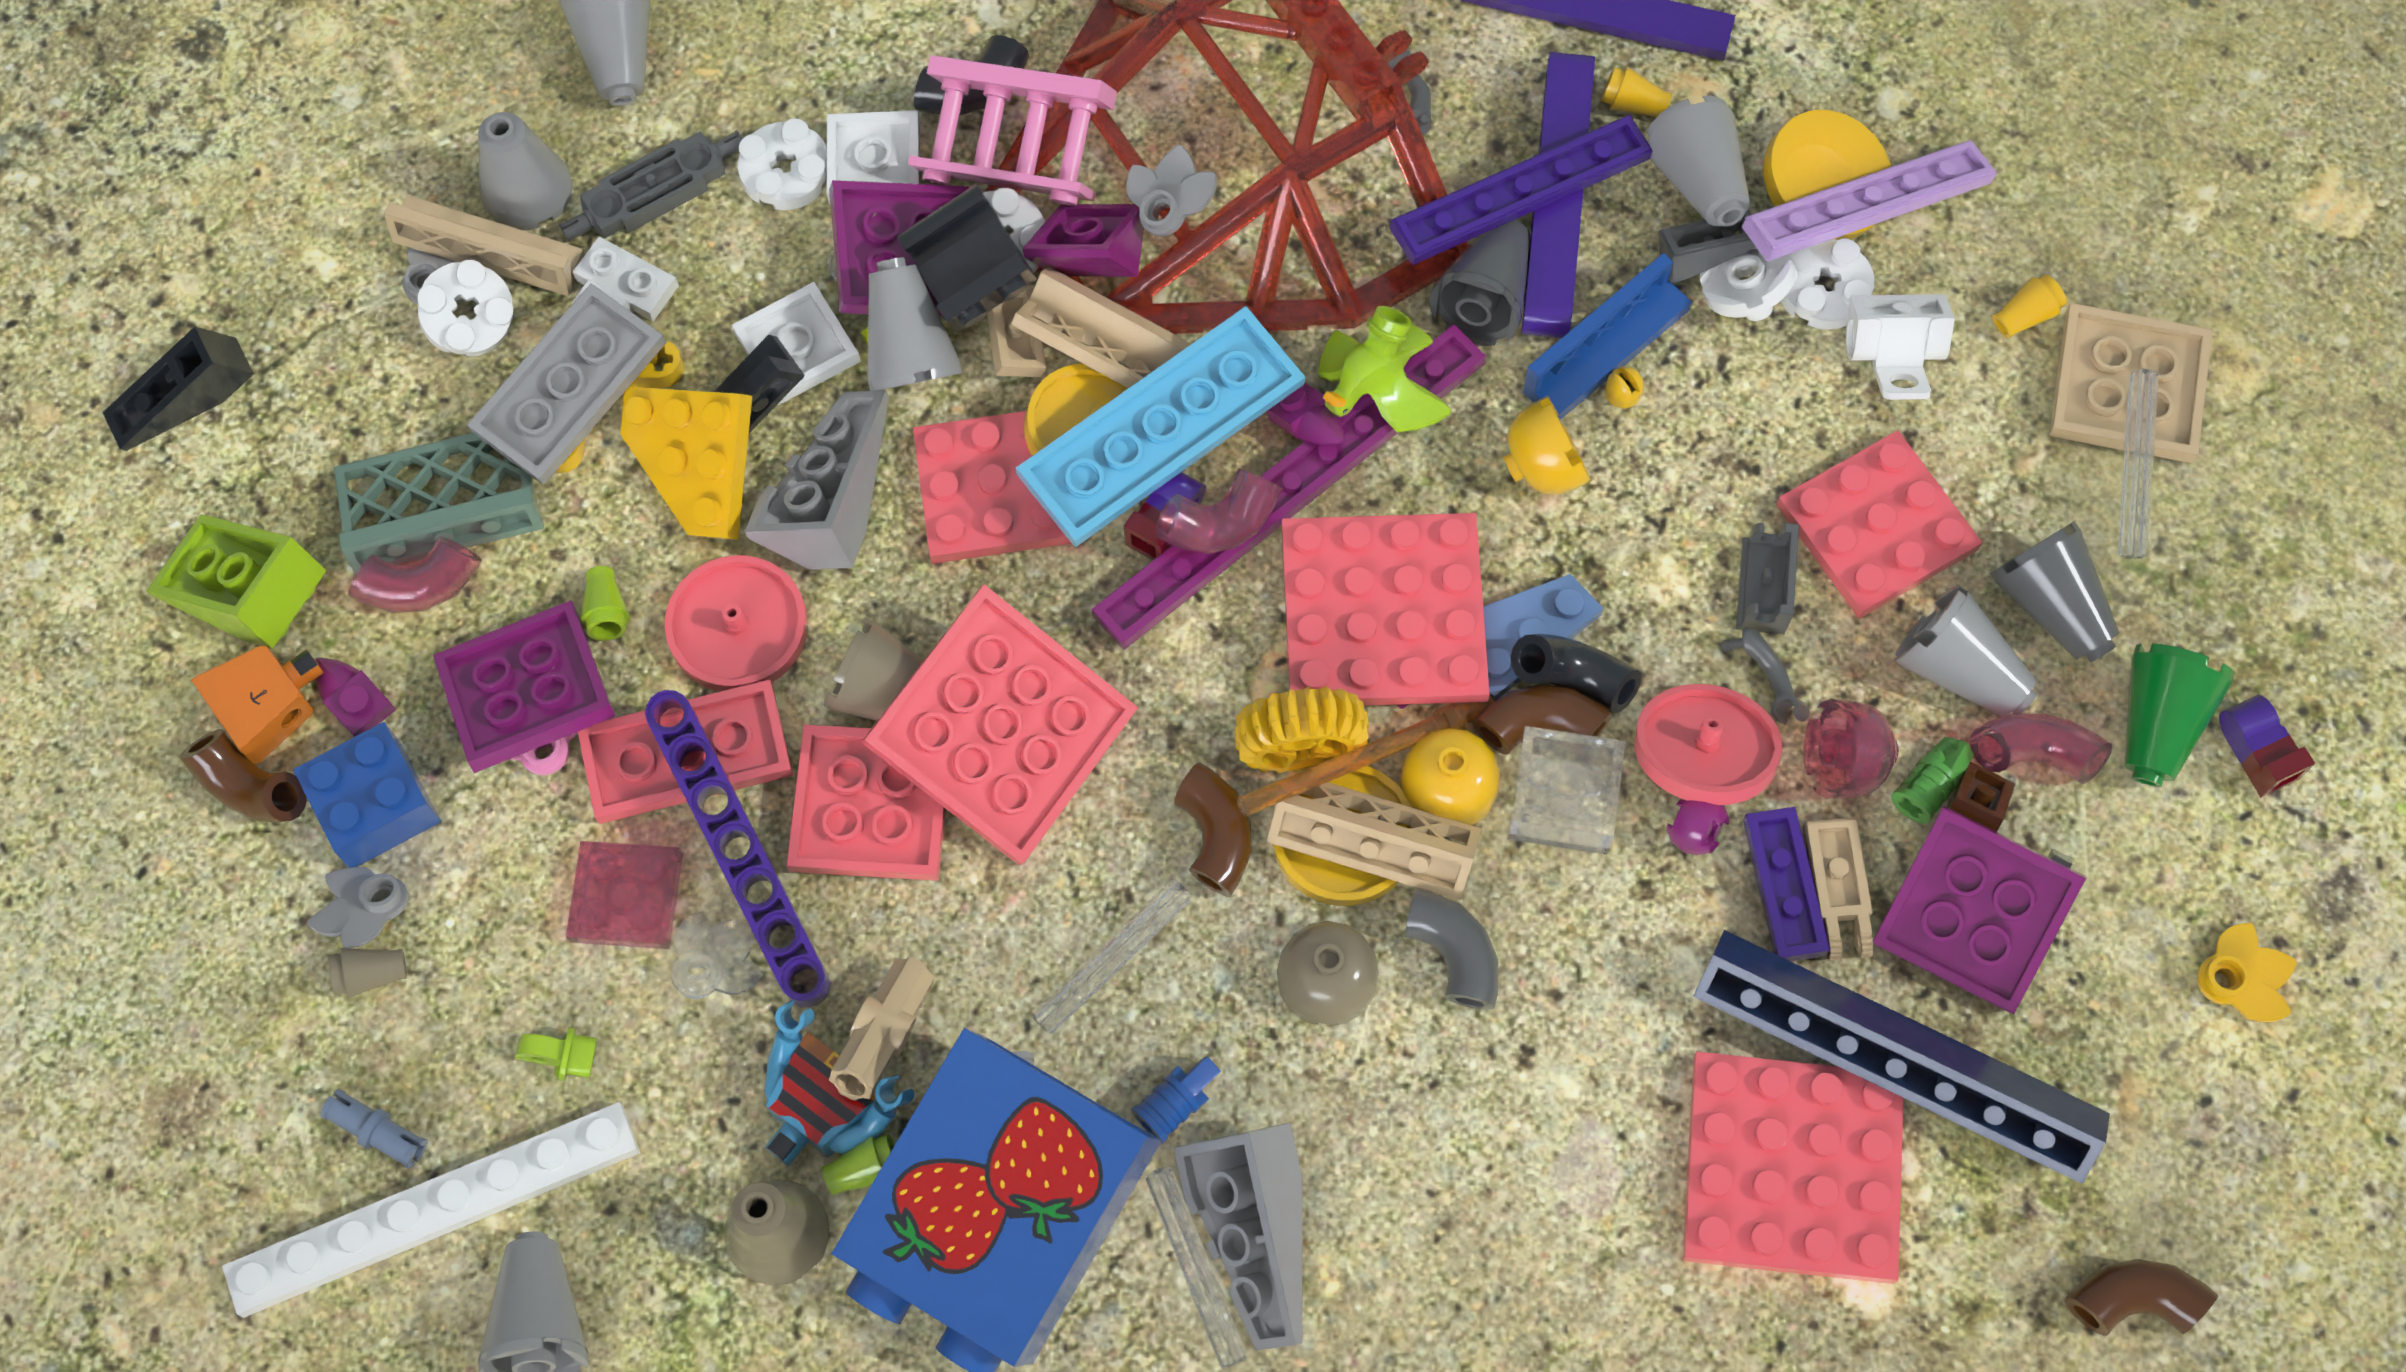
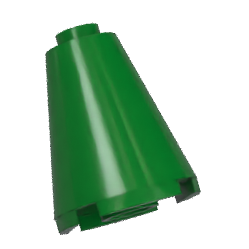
M2142 643L2136 644L2131 657L2124 763L2125 768L2133 772L2132 779L2134 781L2152 787H2162L2163 781H2175L2232 685L2235 672L2229 666L2222 663L2220 672L2207 667L2209 657L2180 647L2152 643L2150 651L2145 652Z

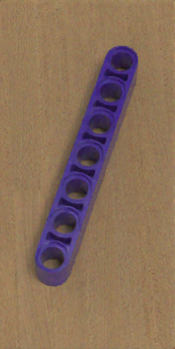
M1549 52L1538 155L1589 133L1595 56ZM1584 189L1533 211L1521 334L1562 338L1570 332Z
M664 690L656 693L646 705L645 716L647 723L780 988L799 1007L810 1008L819 1005L825 1000L830 990L828 973L699 718L683 694L674 690ZM680 708L684 711L682 720L676 726L669 728L660 725L661 716L668 709ZM702 751L706 754L703 765L697 770L685 771L682 769V760L689 752ZM724 794L727 796V805L722 812L715 815L704 813V803L711 795ZM738 837L747 838L750 841V847L746 855L739 859H729L726 857V847L731 840ZM759 881H767L772 884V894L765 902L755 904L748 901V891L753 884ZM782 925L793 927L795 937L790 945L781 949L770 945V935L774 929ZM806 969L817 972L818 980L813 990L805 994L793 991L792 981L797 973Z

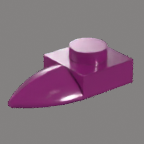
M1305 382L1303 386L1266 411L1271 422L1304 442L1317 445H1335L1344 442L1345 432L1340 417L1334 415L1325 406L1324 394Z
M316 658L315 661L324 672L315 679L320 697L323 700L322 702L353 737L380 724L396 711L392 703L362 670L359 671L342 661Z

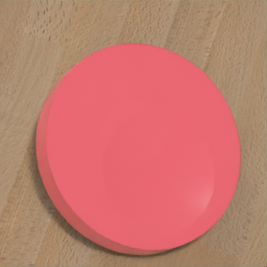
M726 556L699 566L679 583L666 609L665 635L669 649L682 671L698 684L721 692L769 679L771 682H774L785 674L796 662L803 650L808 633V615L797 585L781 568L769 561L753 556Z
M1687 684L1665 690L1645 705L1638 719L1634 737V749L1637 760L1647 776L1670 794L1687 801L1693 800L1715 805H1730L1749 800L1769 786L1775 777L1780 762L1782 739L1772 717L1764 708L1749 697L1721 686Z

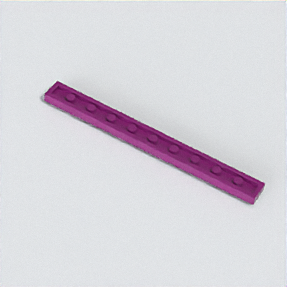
M1453 324L1434 339L1431 345L1411 357L1403 369L1407 378L1442 399L1485 365L1486 355ZM1364 394L1347 415L1340 417L1345 432L1344 442L1335 445H1317L1303 442L1093 607V618L1125 650L1278 529L1282 524V519L1292 518L1394 437L1397 432L1381 416L1370 394Z

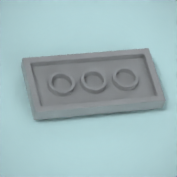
M590 283L467 426L472 433L544 486L667 342L661 333Z

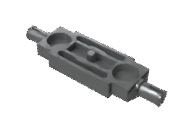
M736 130L734 133L713 143L711 139L700 131L681 142L678 138L598 181V186L580 195L583 213L563 224H559L564 236L570 242L591 229L604 239L624 228L627 233H630L708 191V183L725 175L723 159L739 151V144L743 139Z

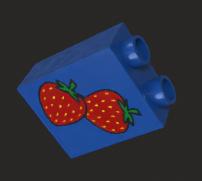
M963 1028L831 1253L858 1270L845 1292L863 1307L896 1324L902 1323L913 1304L947 1325L935 1348L950 1361L969 1372H996L1002 1360L1013 1367L1033 1364L1161 1140L986 1036Z

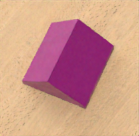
M1060 204L1022 248L1023 255L1043 270L1049 266L1066 276L1138 277L1144 227L1139 217L1140 208L1135 204H1077V206Z

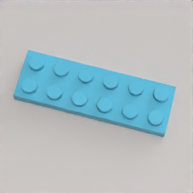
M1245 306L1017 466L1016 475L1076 548L1303 386L1306 377L1247 306Z

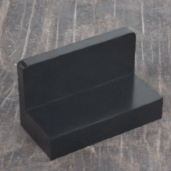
M767 335L714 392L752 396L750 433L805 375L779 338L774 335Z

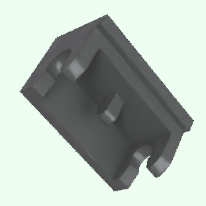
M1757 523L1752 527L1749 536L1742 539L1736 629L1743 630L1745 627H1751L1758 632L1785 635L1794 615L1799 524L1785 523L1780 528L1779 533L1768 534L1764 532V523Z

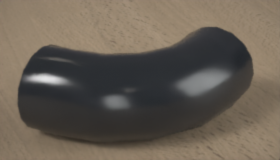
M995 35L987 39L982 53L974 62L1025 69L1029 59V52L1023 44L1015 39ZM925 66L916 84L914 107L915 110L921 112L941 114L945 91L941 89V82L927 74L928 66ZM969 89L968 95H963L959 115L985 109L987 97L983 95L984 91Z
M1525 635L1515 643L1510 656L1514 673L1522 681L1530 684L1542 683L1572 688L1614 713L1621 712L1630 704L1640 687L1642 679L1641 671L1622 660L1580 641L1559 635Z

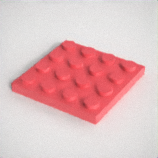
M1476 513L1282 519L1289 689L1303 690L1308 686L1311 689H1320L1325 686L1330 688V690L1340 688L1346 690L1347 693L1350 692L1358 695V699L1363 701L1364 706L1488 702L1490 693Z
M984 584L976 591L861 743L1017 865H1022L1138 707Z
M1696 1051L1693 1056L1682 1261L1895 1284L1899 1277L1904 1098L1838 1066Z

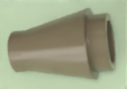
M341 948V953L328 956L330 979L334 995L347 994V997L351 998L393 981L407 979L403 949Z

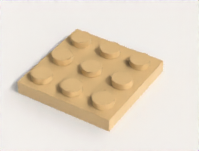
M2070 303L2065 313L2049 436L2193 464L2199 454L2213 329Z

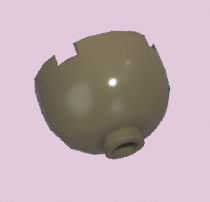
M1332 921L1312 923L1294 933L1281 951L1277 968L1280 996L1290 1011L1307 1023L1319 1025V1023L1346 1024L1361 1015L1375 996L1379 976L1375 953L1365 937L1347 924Z

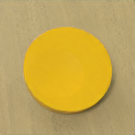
M1812 110L1795 116L1773 136L1765 152L1763 175L1768 195L1776 207L1890 168L1891 163L1880 141L1862 123L1840 112ZM1874 225L1862 228L1860 230L1842 235L1834 239L1851 240L1857 238L1858 236L1864 234Z
M1083 363L1065 366L1049 374L1034 390L1025 413L1024 435L1031 455H1035L1128 388Z
M1336 762L1318 766L1303 774L1412 807L1405 797L1404 791L1395 781L1381 771L1363 764ZM1296 791L1292 792V794L1299 795L1309 799H1315L1312 796L1305 795ZM1346 808L1349 811L1363 814L1362 811L1355 810L1352 808ZM1399 822L1395 823L1398 826H1402L1408 829L1412 828L1409 825H1405ZM1272 844L1276 861L1288 881L1306 896L1325 904L1334 906L1365 904L1384 896L1399 883L1398 881Z

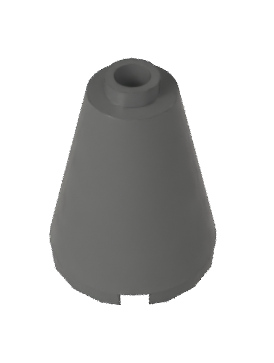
M1515 219L1477 236L1436 281L1429 297L1430 312L1434 318L1439 314L1447 323L1445 330L1455 324L1475 345L1481 346L1495 345L1497 339L1507 337L1508 341L1513 338L1522 319L1531 246V234L1525 225Z
M2075 521L1990 573L1995 583L2076 660L2086 655L2091 663L2116 648L2112 638L2119 634V630L2083 533Z

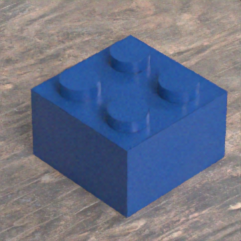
M385 722L293 769L334 852L349 868L358 867L442 822L401 742Z

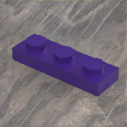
M1788 807L1746 814L1743 823L1774 954L1789 961L1826 956L1830 949L1796 808Z

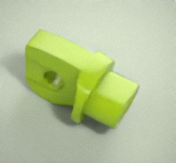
M573 1027L568 1028L562 1040L538 1034H523L518 1039L514 1059L555 1066V1075L561 1081L566 1080L567 1074L590 1078L597 1038L575 1035L576 1029Z

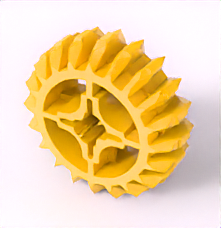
M1308 686L1303 690L1289 689L1288 692L1280 694L1272 693L1268 698H1257L1253 704H1247L1235 716L1236 727L1234 728L1236 749L1239 750L1240 761L1245 762L1247 767L1258 768L1262 772L1276 771L1278 774L1288 771L1299 772L1311 770L1325 764L1346 762L1350 757L1359 755L1361 750L1368 746L1369 720L1367 711L1364 710L1363 701L1358 699V695L1350 692L1347 693L1346 690L1340 688L1330 690V688L1325 686L1320 689H1311Z

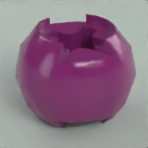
M1680 799L1676 805L1681 808L1673 825L1667 823V833L1671 843L1684 853L1696 856L1714 852L1720 844L1715 839L1723 823L1729 824V815L1725 805Z

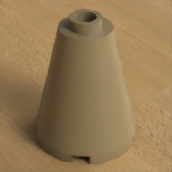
M865 618L862 632L858 630L833 679L837 684L832 693L836 694L837 697L827 693L823 706L832 711L878 721L924 659L876 621Z
M790 1180L762 1181L742 1188L733 1200L724 1229L726 1250L736 1268L751 1280L771 1286L793 1283L802 1278L804 1274L817 1265L824 1257L830 1238L828 1215L821 1201L807 1187Z

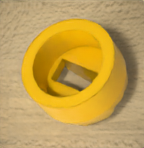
M1622 366L1615 369L1608 376L1605 385V396L1613 406L1630 408L1640 401L1644 390V382L1640 372L1633 367ZM1624 379H1626L1630 383V385L1635 389V391L1631 393L1630 388L1628 387Z

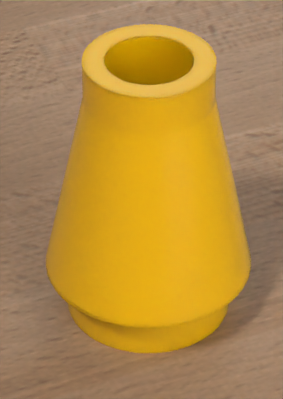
M1614 66L1600 101L1610 104V110L1657 118L1668 108L1672 94L1662 90L1628 66L1624 70Z
M2044 274L2039 278L2031 277L2011 300L1992 316V320L1997 330L2005 338L2009 339L2018 332L2059 316L2060 309L2067 304V299L2060 285L2048 274Z

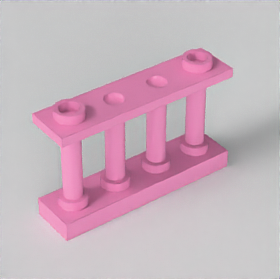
M930 55L927 74L941 82V89L945 91L931 159L910 155L908 165L923 173L922 179L924 181L939 185H950V180L956 179L1050 194V201L1068 206H1077L1078 199L1095 201L1096 192L1077 182L1090 116L1091 114H1096L1097 108L1114 110L1117 91L1102 80ZM969 89L984 91L983 95L987 97L973 165L950 162L963 95H968ZM1011 95L1026 97V102L1030 104L1016 172L992 169L1005 101L1009 102ZM1054 101L1069 103L1068 108L1073 110L1058 179L1034 175L1048 108H1053Z

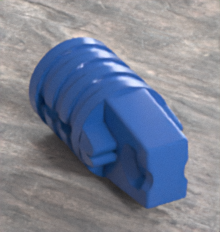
M1207 1056L1202 1058L1187 1073L1178 1065L1163 1078V1083L1157 1085L1152 1090L1153 1092L1142 1100L1141 1104H1136L1131 1109V1112L1142 1127L1150 1135L1161 1140V1144H1163L1168 1139V1135L1174 1132L1181 1122H1185L1191 1113L1197 1112L1209 1100L1202 1090L1221 1071Z

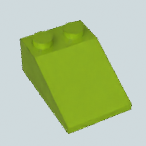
M201 514L146 591L153 597L243 641L273 649L276 643L287 633L290 623L303 604L314 594L317 584L327 570L290 536Z

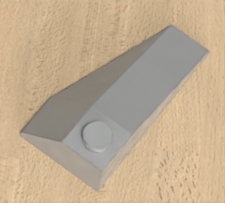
M1291 1123L1175 1147L1174 1152L1185 1201L1192 1216L1200 1214L1212 1239L1206 1245L1213 1260L1221 1258L1232 1281L1229 1294L1256 1351L1303 1343L1302 1173Z

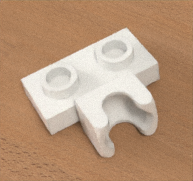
M601 237L596 239L573 270L576 281L584 285L573 300V303L592 283L630 312H635L652 322L679 287L675 276Z

